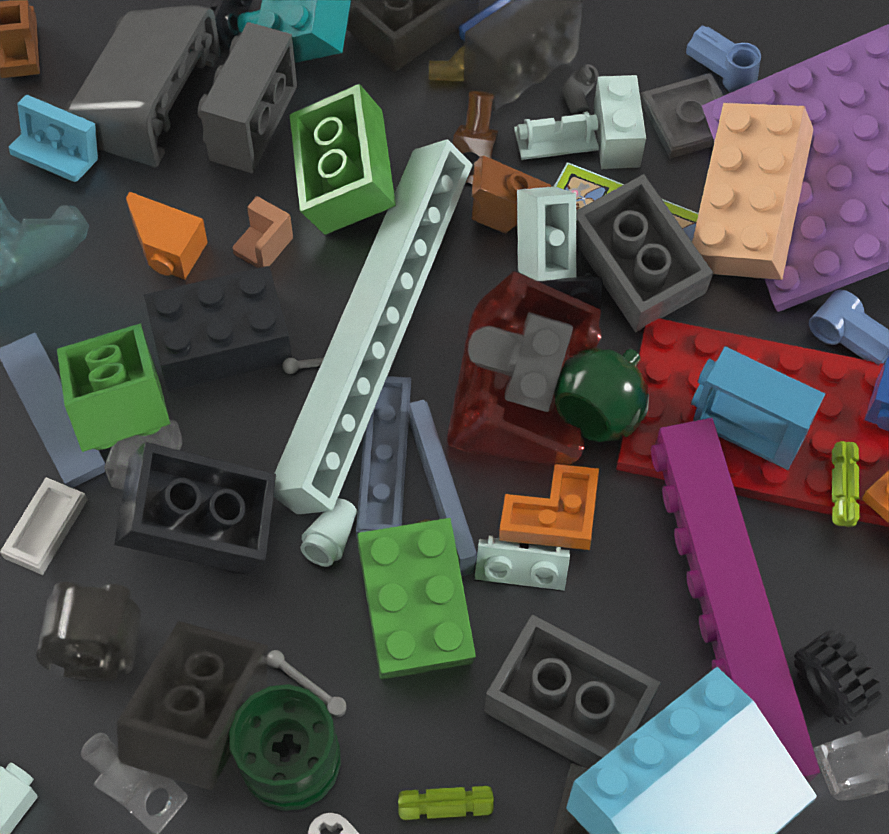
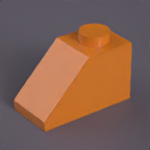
M129 192L126 201L148 265L159 274L165 276L174 275L186 279L208 243L203 219Z

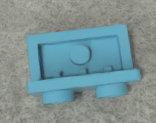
M26 95L17 103L21 135L9 146L10 155L73 182L78 181L98 160L95 123L29 95Z

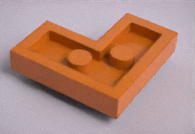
M555 464L550 499L505 494L499 529V541L590 550L599 468Z

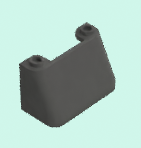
M199 5L133 10L119 18L115 33L74 100L69 101L65 107V111L95 123L97 149L157 168L165 154L164 148L158 146V137L162 130L168 132L171 126L168 112L195 66L199 68H204L205 65L214 67L221 55L213 10Z

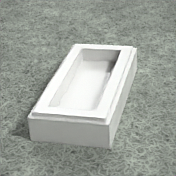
M46 477L0 551L2 557L43 575L88 499L85 493Z

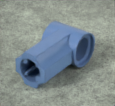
M703 25L694 32L692 39L687 44L686 54L723 77L722 83L725 89L729 92H734L757 82L761 53L755 45L743 42L735 44L713 29Z
M835 290L809 320V327L814 336L826 344L837 345L841 343L864 360L872 361L877 365L884 363L889 356V329L866 315L863 304L855 295L848 291Z

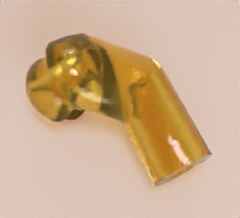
M468 44L462 46L449 61L429 60V80L462 81L466 79L480 63L481 55L478 48Z

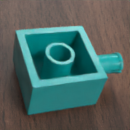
M262 0L261 9L241 13L238 17L237 25L241 33L246 23L250 22L292 34L295 63L340 54L343 52L351 0Z

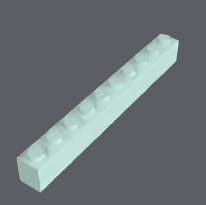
M448 139L413 150L394 194L396 206L388 209L276 468L273 497L296 514L333 511L473 165Z

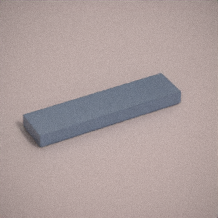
M34 332L1 347L0 361L64 484L74 488L108 471L98 450L81 451L64 406L61 380L36 333Z
M386 377L365 429L356 538H358V533L402 526L411 377Z
M425 400L409 403V425L439 518H451L461 577L473 574L476 568L477 552L428 403Z

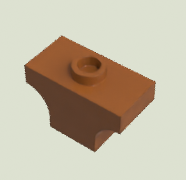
M28 0L0 1V77L9 78L40 74L37 20L34 7L29 6Z
M482 155L474 163L472 220L506 234L513 227L517 226V190L551 187V185Z

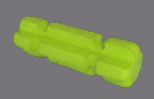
M840 441L832 449V464L835 466L832 469V502L835 503V507H832V521L837 526L853 527L859 520V504L856 503V500L859 499V466L856 464V461H859V448L854 442Z
M474 786L472 791H465V787L426 789V794H419L418 790H404L399 792L398 811L400 818L403 820L420 819L422 814H427V819L466 816V812H473V816L490 815L494 810L493 791L489 786Z

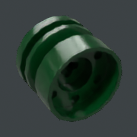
M290 684L268 686L251 695L236 711L229 730L230 751L250 793L265 806L283 811L304 809L321 800L333 787L341 767L340 745L333 719L326 705L310 690ZM289 749H295L297 754H292L289 762H283L281 757H287Z

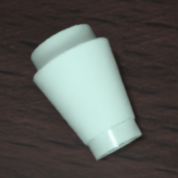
M337 498L333 511L323 512L302 534L303 543L300 549L308 560L317 565L328 567L334 561L341 559L354 518L357 515L355 506L345 499Z

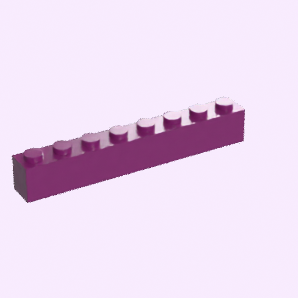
M713 417L662 427L659 430L655 445L651 446L652 461L657 472L663 471L667 485L662 489L664 504L668 513H675L679 527L674 530L676 546L680 555H687L691 571H687L688 588L693 599L699 598L703 615L699 616L701 634L705 643H712L716 660H712V670L718 667L755 702L806 781L811 782L820 774L819 766Z

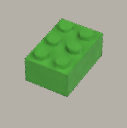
M360 84L290 114L300 212L324 235L396 206L383 112Z
M141 323L57 349L64 406L82 452L91 449H107L115 445L119 440L135 435H151L159 431L161 427L171 424L157 370Z
M451 518L358 533V549L380 680L472 664L476 654Z

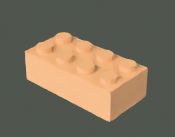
M723 103L692 241L713 271V274L783 279L814 130L805 106Z

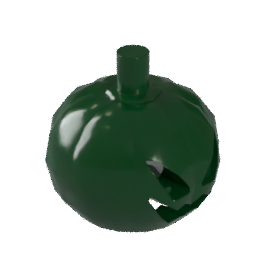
M593 348L576 352L567 359L560 371L554 391L556 409L565 423L581 436L600 442L620 440L622 434L626 437L632 434L646 416L649 404L648 385L645 383L642 373L636 367L641 360L640 355L633 349H627L621 355L610 349Z

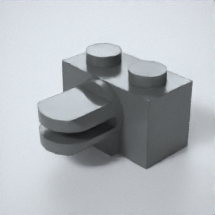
M528 312L522 334L492 326L478 328L469 339V356L476 366L509 376L504 393L505 400L548 412L573 326Z

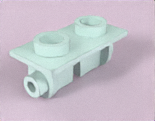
M588 111L579 115L561 117V121H554V118L532 121L525 119L524 124H518L514 127L521 160L599 150L594 132L598 130L596 114L589 115Z
M489 535L488 540L479 539L475 580L565 591L570 560L568 549L529 544L528 549L519 548L520 543L499 541V538H493L491 535Z

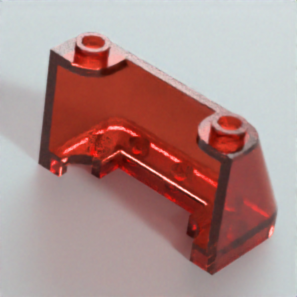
M513 271L480 300L472 314L448 429L447 442L450 446L469 453L555 466V464L570 465L581 456L584 440L581 438L580 428L566 424L556 409L554 394L548 412L505 400L504 393L509 376L476 366L470 359L468 343L472 334L478 328L484 326H492L522 334L528 312L564 322L573 326V330L561 367L562 370L565 361L576 352L593 349L597 346L601 337V329L599 328L601 310Z

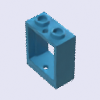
M725 346L717 361L708 359L699 376L697 383L700 385L691 401V405L697 407L693 421L713 417L719 437L789 470L809 431L825 393Z

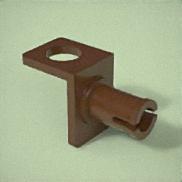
M483 91L469 92L466 125H460L453 136V145L462 154L473 152L479 157L484 155L491 158L493 145L498 137L497 130L489 129L494 94ZM473 174L468 175L466 183L473 184Z

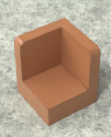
M256 196L247 207L250 227L234 244L233 253L253 266L261 268L270 266L293 239L290 214Z

